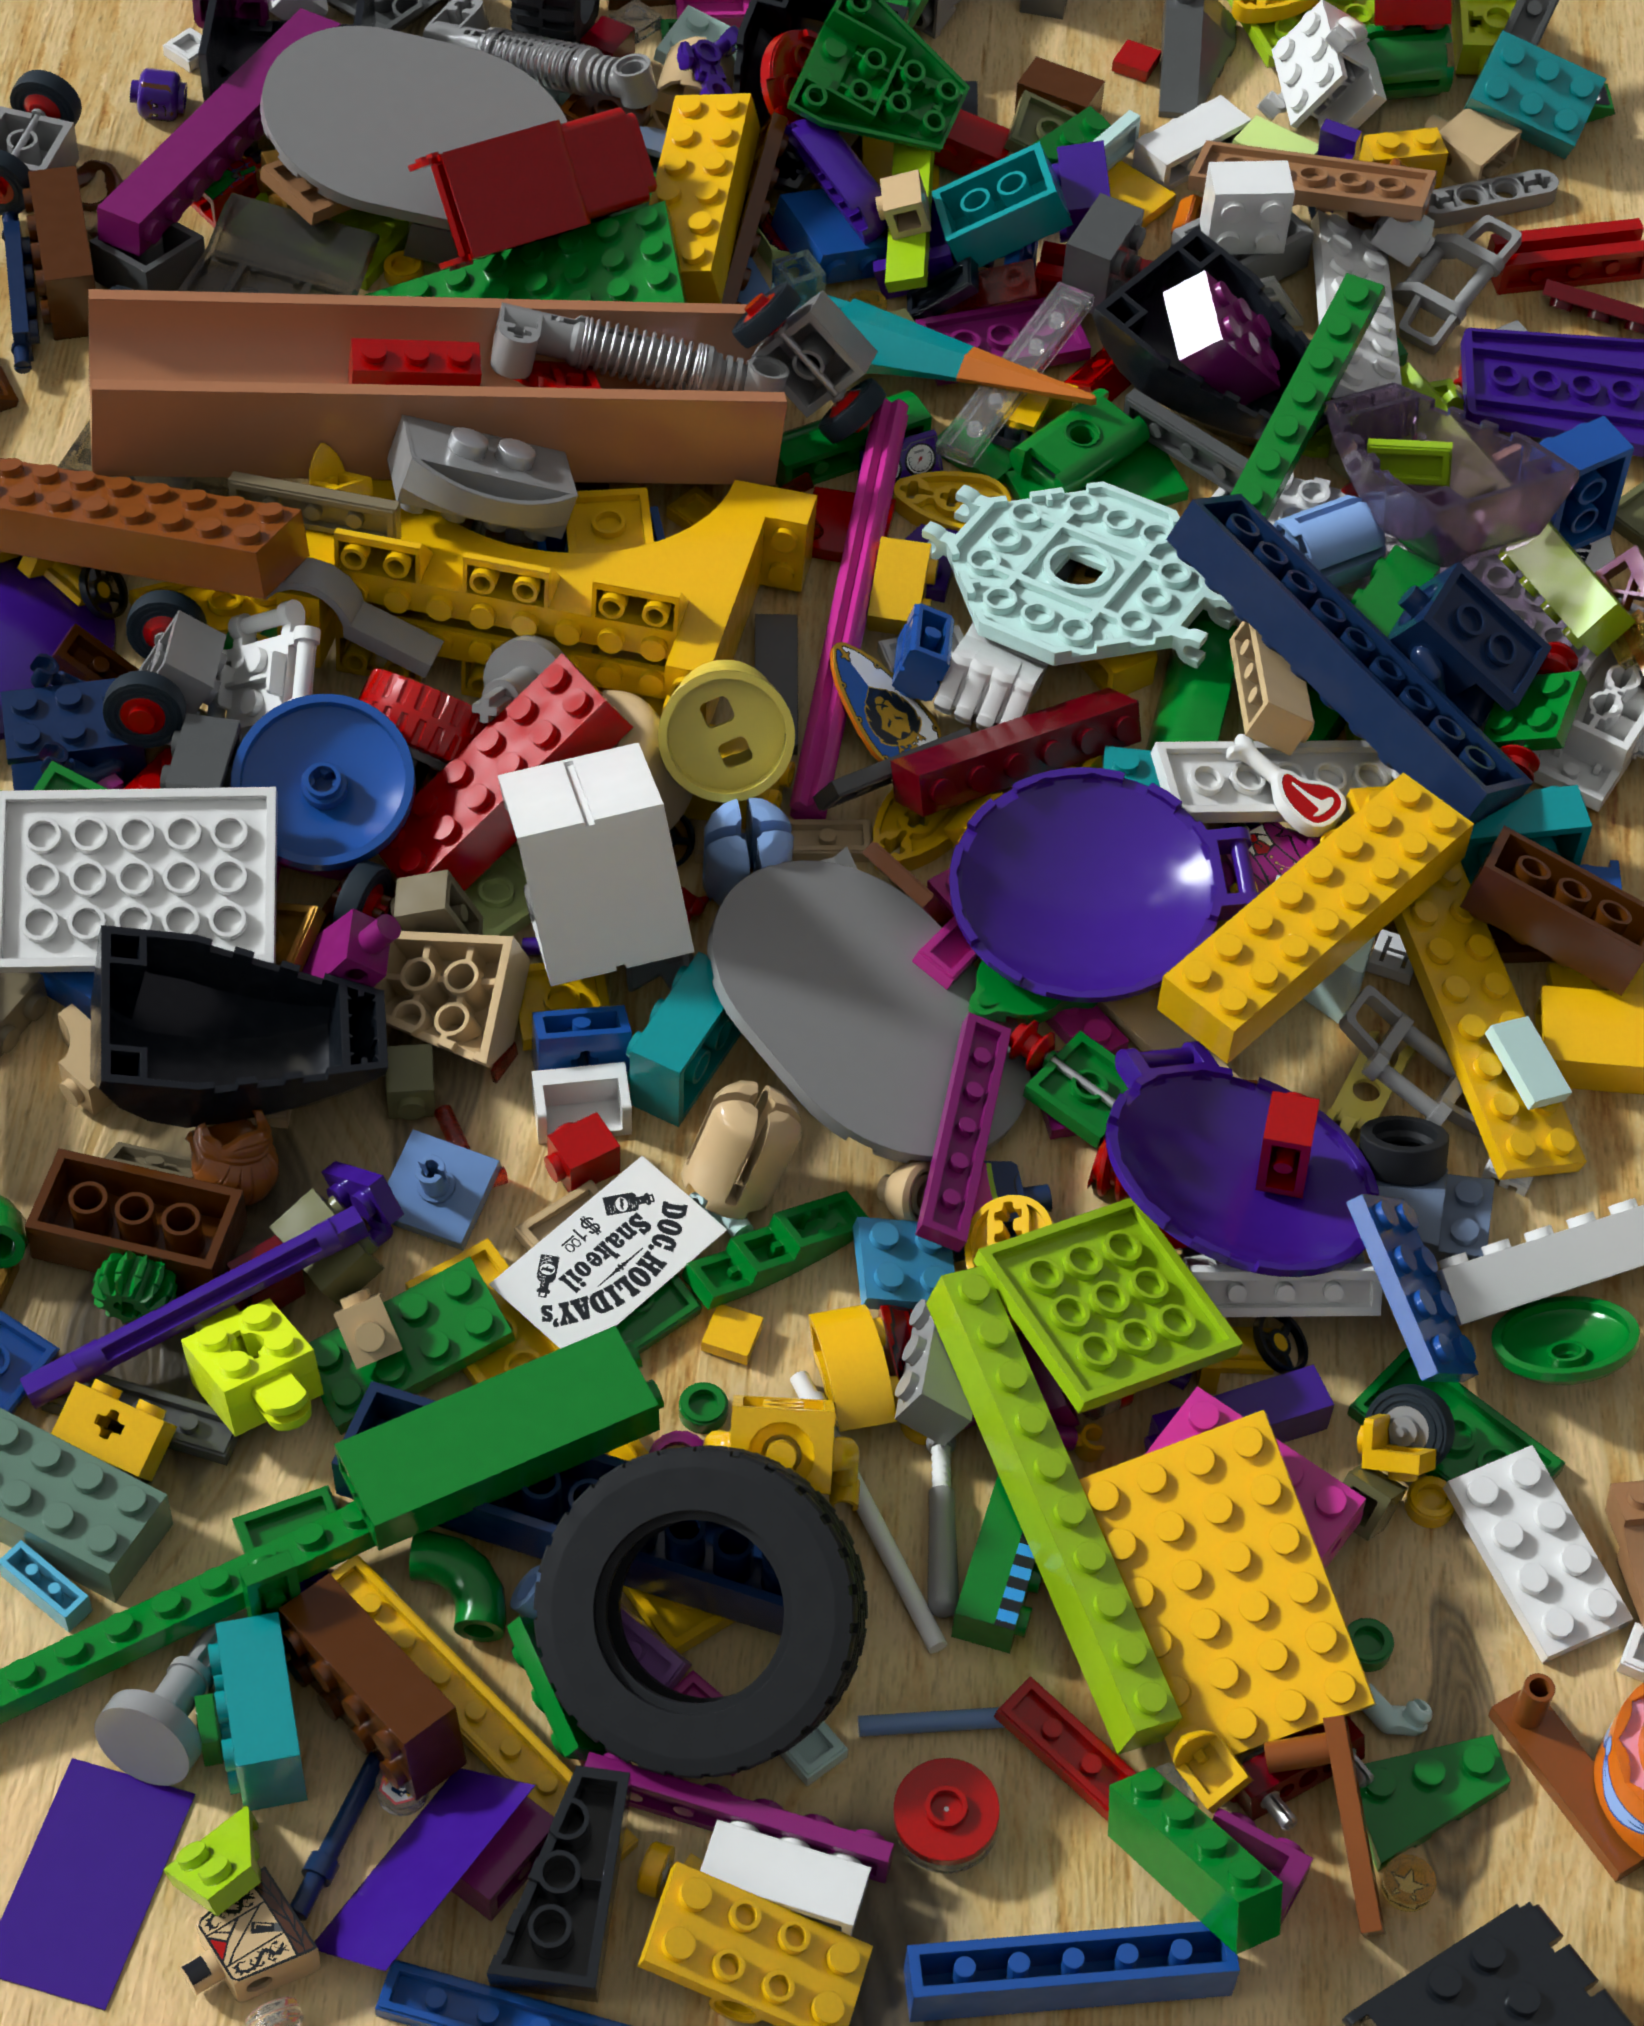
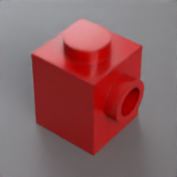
M597 1112L574 1123H565L559 1126L553 1133L547 1135L548 1155L544 1157L545 1167L552 1180L556 1183L561 1181L569 1193L589 1180L597 1184L620 1173V1145Z

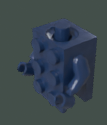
M1459 561L1420 587L1412 586L1402 595L1398 605L1404 611L1387 637L1478 728H1481L1495 701L1507 712L1519 705L1552 648Z
M43 653L38 654L30 665V669L34 672L31 676V683L35 688L1 692L7 762L12 767L14 791L33 790L51 761L95 783L112 774H116L124 782L125 788L147 766L145 748L132 746L121 741L112 734L104 721L103 701L109 686L116 678L84 681L64 671H59L58 662L52 656Z

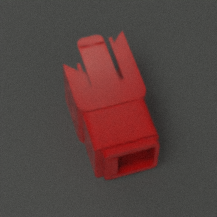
M621 107L562 124L560 120L547 122L443 152V154H439L437 151L416 159V163L408 166L409 172L431 166L459 255L458 258L439 264L440 270L449 268L450 271L474 264L473 260L591 224L592 220L647 203L650 200V193L655 192L657 189L655 175L637 117L632 112L625 114Z

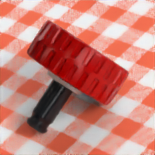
M378 668L371 671L358 700L368 703L385 714L403 735L414 764L416 777L415 795L420 792L430 768L441 771L492 722H480V714L472 713V705L410 678Z

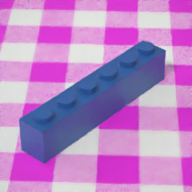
M1201 1921L907 1945L904 1964V1979L910 2022L1232 1996L1240 1972L1238 1956Z

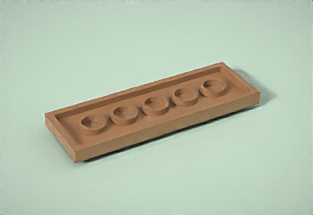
M1206 140L1188 179V190L1200 191L1204 195L1209 162L1288 160L1295 191L1293 206L1304 205L1315 207L1324 212L1341 210L1354 212L1361 217L1377 215L1392 217L1399 222L1422 221L1436 185L1437 171Z

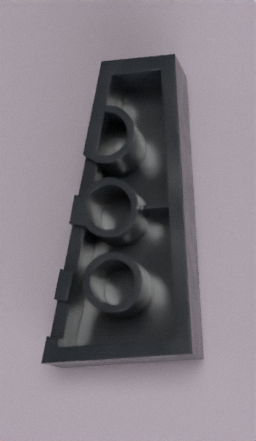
M576 1766L549 1828L547 1839L530 1871L529 1880L507 1924L504 1938L486 1974L490 1986L504 1990L598 2003L632 1792L629 1772Z

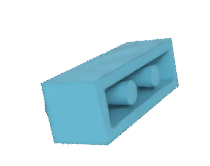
M22 1540L0 1559L1 1576L67 1632H71L92 1612L89 1596Z

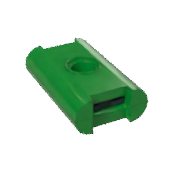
M1098 388L1091 392V394L1096 396L1097 405L1090 406L1076 403L1014 447L1009 454L1010 462L1020 477L1028 473L1046 489L1063 487L1065 493L1081 491L1086 487L1087 483L1094 482L1146 444L1150 438L1148 426L1140 416L1134 419L1129 417L1108 400L1109 391Z

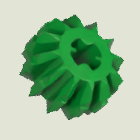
M127 1251L124 1255L111 1253L108 1260H103L101 1268L97 1269L92 1283L94 1286L91 1293L95 1297V1306L105 1310L107 1317H116L124 1324L126 1322L130 1323L177 1298L176 1291L178 1285L175 1283L176 1274L165 1269V1264L162 1261L154 1262L149 1259L148 1255L142 1257L137 1256L132 1251Z

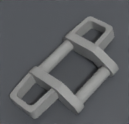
M1485 215L1463 235L1456 233L1437 234L1434 237V244L1427 255L1420 261L1405 282H1399L1392 291V298L1402 306L1408 307L1399 323L1400 337L1429 354L1437 353L1455 327L1460 325L1467 316L1466 310L1492 277H1497L1506 262L1521 246L1522 233L1519 230L1493 216ZM1491 231L1509 242L1497 255L1476 244L1474 241L1484 232ZM1457 258L1474 267L1477 271L1454 300L1423 284L1442 259ZM1420 308L1445 321L1433 337H1428L1410 327Z
M1371 985L1366 986L1357 995L1339 1021L1340 1029L1368 1058L1364 1064L1362 1074L1371 1081L1378 1079L1424 1115L1425 1120L1441 1126L1447 1119L1472 1134L1481 1137L1473 1115L1454 1104L1463 1090L1448 1053L1414 1027V1020L1400 1011L1376 988ZM1363 1004L1370 1006L1391 1025L1379 1044L1356 1020V1014ZM1402 1040L1450 1077L1436 1100H1433L1388 1064L1393 1052Z

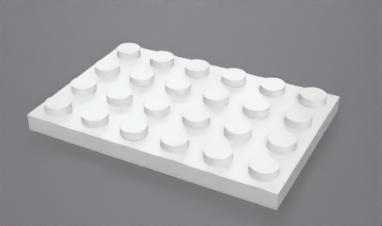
M277 788L0 791V973L94 972L101 925L196 934L213 939L211 944L213 946L233 952L235 947H240L255 952L253 958L276 964Z

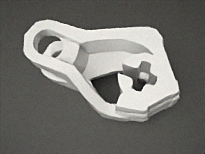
M972 623L952 655L950 667L942 680L934 700V709L947 715H951L953 710H955L954 715L957 721L966 725H972L974 722L979 730L1025 716L1031 697L1035 695L1040 687L1048 663L978 635L974 623Z

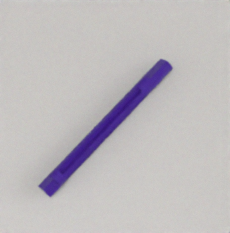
M353 1205L314 1225L310 1230L98 1340L95 1339L21 1377L20 1381L33 1407L37 1409L70 1392L76 1381L85 1384L112 1370L113 1367L305 1267L370 1236L364 1221Z

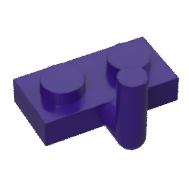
M338 1161L333 1162L321 1171L329 1185V1188L326 1190L328 1197L330 1198L334 1195L346 1208L354 1205L360 1216L368 1222L371 1228L368 1233L378 1247L392 1237L393 1228L391 1224L401 1218L404 1212L383 1175Z

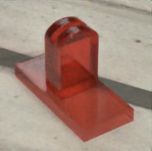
M513 1041V1044L492 1065L493 1067L490 1072L494 1083H498L517 1057L516 1042Z

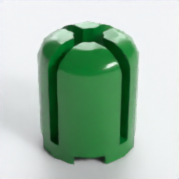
M1375 24L1366 25L1368 31L1367 38L1370 39L1367 45L1376 59L1387 100L1437 96L1440 93L1450 91L1453 82L1454 66L1447 67L1448 52L1445 43H1453L1448 24H1444L1443 28L1436 30L1423 29L1421 25H1406V28L1396 31L1385 30L1383 26H1375Z

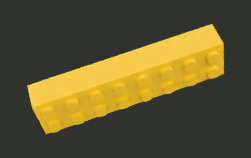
M1403 772L1169 970L1162 978L1157 1010L1228 1064L1465 857L1474 823Z

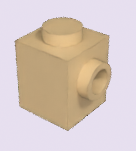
M919 169L881 178V196L875 197L880 220L886 219L893 240L932 231L928 196Z

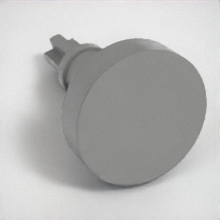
M534 635L518 636L498 647L490 655L485 665L482 697L473 703L472 713L480 714V722L489 723L495 719L563 652L551 641Z
M210 1626L206 1632L203 1631L187 1656H178L171 1662L167 1668L166 1676L154 1693L140 1689L119 1691L111 1697L97 1717L94 1730L99 1746L105 1755L128 1775L153 1785H174L181 1782L187 1776L199 1758L202 1750L201 1737L196 1726L188 1716L195 1707L194 1696L207 1694L213 1686L214 1680L211 1674L208 1645L218 1643L215 1626Z

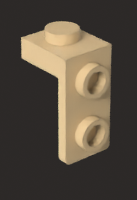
M367 1287L339 1300L342 1308L333 1315L356 1369L403 1350L384 1305L385 1299L382 1292L371 1295Z

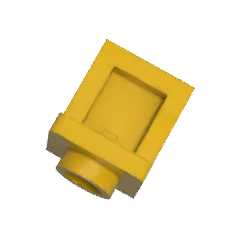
M1376 1414L1365 1418L1364 1424L1359 1428L1357 1435V1450L1359 1454H1362L1363 1469L1388 1471V1479L1401 1482L1418 1481V1475L1435 1470L1436 1449L1389 1444L1390 1415Z

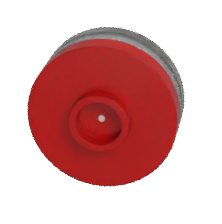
M937 1758L918 1765L905 1776L896 1791L893 1804L896 1838L903 1852L914 1863L926 1870L950 1874L974 1867L989 1854L998 1836L1000 1806L995 1787L979 1768L963 1760Z

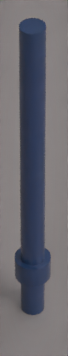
M372 1752L367 1755L319 1850L310 1853L301 1871L304 1878L290 1904L300 1921L307 1920L323 1887L331 1885L340 1867L337 1859L382 1774L379 1766L380 1761Z

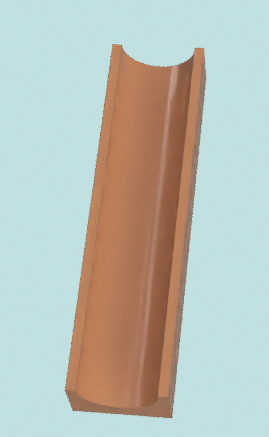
M89 289L92 472L104 476L229 478L232 472L236 471L269 478L309 479V469L313 455L319 444L325 443L337 453L346 472L368 476L372 480H392L387 457L403 414L450 426L469 428L480 433L502 438L517 439L528 444L565 452L574 482L733 484L735 480L761 485H775L787 409V398L785 392L682 390V387L680 390H674L673 385L670 389L666 390L664 383L657 388L655 381L647 386L646 379L638 384L636 377L630 382L627 375L623 379H619L618 372L613 377H610L609 370L604 375H601L600 368L597 369L595 374L601 389L526 387L514 379L499 375L490 365L494 333L502 302L572 319L580 315L589 316V318L593 317L594 324H597V320L600 319L602 326H606V322L610 321V328H615L616 324L619 323V330L623 331L625 326L628 325V332L632 333L637 327L638 334L643 335V331L647 330V336L652 337V334L656 332V338L661 339L662 335L665 334L666 341H670L671 337L674 336L675 343H679L680 339L683 338L687 349L689 342L692 340L694 342L692 352L696 351L698 344L702 342L704 345L714 346L718 353L723 354V359L725 360L727 355L733 356V362H736L738 357L743 358V364H746L747 360L752 358L753 353L760 344L758 343L747 349L741 345L732 333L736 323L745 314L746 311L744 309L748 304ZM351 338L480 342L481 385L349 384L348 369ZM540 354L535 356V361L566 362L565 360Z

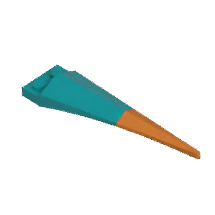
M828 295L878 351L866 372L868 374L954 381L1025 392L1090 406L1097 405L1095 395L858 299L854 298L849 302Z

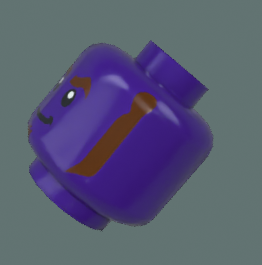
M146 68L142 71L139 80L132 79L130 103L137 104L138 113L142 118L172 122L179 113H185L187 83L182 82L178 72Z

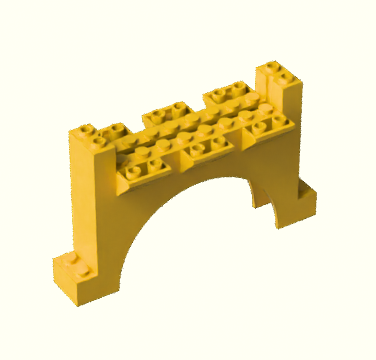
M372 480L374 494L369 496L396 501L392 480ZM735 480L728 494L709 515L680 533L639 547L597 553L550 552L515 546L485 537L458 523L447 521L441 516L440 512L424 509V512L421 514H412L401 508V539L336 528L334 534L307 530L306 538L310 555L308 558L333 564L350 576L362 592L365 602L443 640V645L437 656L462 661V695L481 698L484 689V669L490 655L498 647L515 637L534 635L545 638L555 644L600 691L620 690L635 694L646 701L661 718L669 698L692 670L711 661L734 659L760 585L797 592L802 591L812 560L817 495ZM296 590L276 593L277 606L284 601L298 600L305 609V625L314 626L321 630L320 645L316 649L315 668H321L336 637L337 671L369 677L371 671L378 668L420 683L422 682L421 676L345 639L343 636V625L336 612L322 599L308 592ZM282 626L277 627L278 635H281ZM720 697L708 701L700 707L703 717L709 726Z

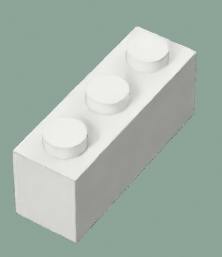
M1220 95L1137 139L1134 147L1132 167L1165 188L1172 190L1188 181L1189 174L1206 140L1232 144L1233 139L1252 119Z
M717 1820L700 1871L852 1936L866 1892L871 1867L862 1865L857 1858L845 1853L837 1852L830 1855L811 1849L806 1842L794 1837L778 1839L762 1834L756 1827L743 1821L727 1823Z

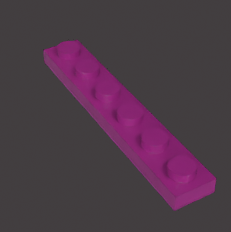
M970 1012L961 1026L915 1233L918 1237L959 1253L968 1239L1012 1030Z
M589 1752L585 1767L630 1773L632 1787L630 1807L712 1832L717 1820L727 1823L743 1821L756 1827L762 1834L778 1839L794 1837L806 1842L811 1849L830 1855L837 1852L851 1855L857 1858L862 1865L871 1867L869 1879L886 1883L892 1863L894 1843L885 1841L882 1835L867 1829L852 1831L835 1826L830 1819L818 1814L802 1816L788 1812L774 1801L763 1798L752 1801L735 1796L729 1789L718 1784L706 1783L702 1786L683 1780V1778L674 1777V1775L668 1773L660 1775L640 1769L638 1766L633 1765L632 1762L628 1764L611 1753L599 1755Z

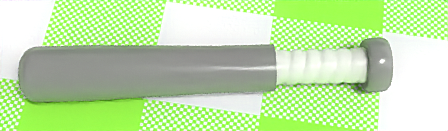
M927 1437L926 1447L932 1454L931 1474L933 1484L929 1490L928 1607L934 1616L947 1618L954 1615L959 1600L955 1491L951 1487L950 1459L951 1453L956 1447V1439L954 1437L949 1443L942 1446Z

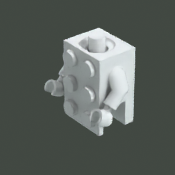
M1321 0L1311 11L1305 13L1301 21L1286 36L1282 37L1272 49L1281 85V93L1277 95L1272 90L1261 100L1257 108L1270 121L1278 113L1287 111L1290 125L1296 129L1310 115L1318 119L1320 129L1326 118L1358 129L1387 101L1376 59L1367 45L1370 39L1367 38L1366 24L1325 0Z

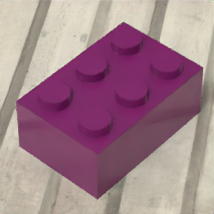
M1203 271L1163 292L1180 362L1196 375L1204 377V381L1216 391L1224 394L1228 390L1241 397L1239 403L1244 406L1280 388L1277 371L1280 370V363L1276 354L1270 348L1268 337L1272 333L1266 318L1262 314H1255L1243 298L1238 299L1234 296L1223 281L1218 282L1208 272Z

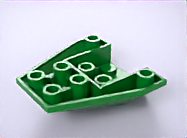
M836 0L790 93L787 108L824 128L940 153L970 86L884 0Z

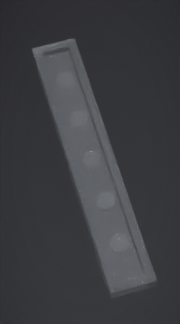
M1059 281L1002 355V358L1043 374L1094 306V295ZM980 385L936 442V454L972 468L1028 393Z

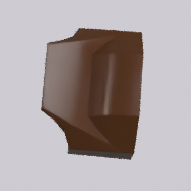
M76 623L69 629L52 655L58 662L59 671H64L84 681L118 678L125 673L139 670Z

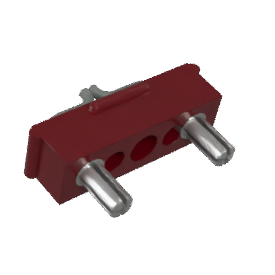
M1348 1715L1345 1718L1348 1721L1359 1787L1364 1788L1366 1783L1367 1785L1371 1784L1374 1775L1361 1761L1365 1758V1735L1351 1720V1715ZM1324 1725L1288 1738L1323 1733L1325 1728ZM1264 1747L1249 1754L1242 1762V1766L1254 1781L1229 1801L1232 1803L1237 1802L1252 1821L1269 1812L1284 1831H1288L1290 1827H1295L1297 1818L1285 1803L1332 1777L1331 1764L1269 1774Z

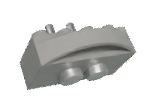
M403 414L387 457L396 501H400V507L403 510L412 514H421L424 512V509L440 512L444 519L453 523H463L466 518L473 519L471 531L483 536L487 529L501 533L509 527L522 530V533L527 538L538 542L545 541L547 536L562 539L578 497L565 452L528 444L517 439L502 438L480 433L469 428L450 426Z

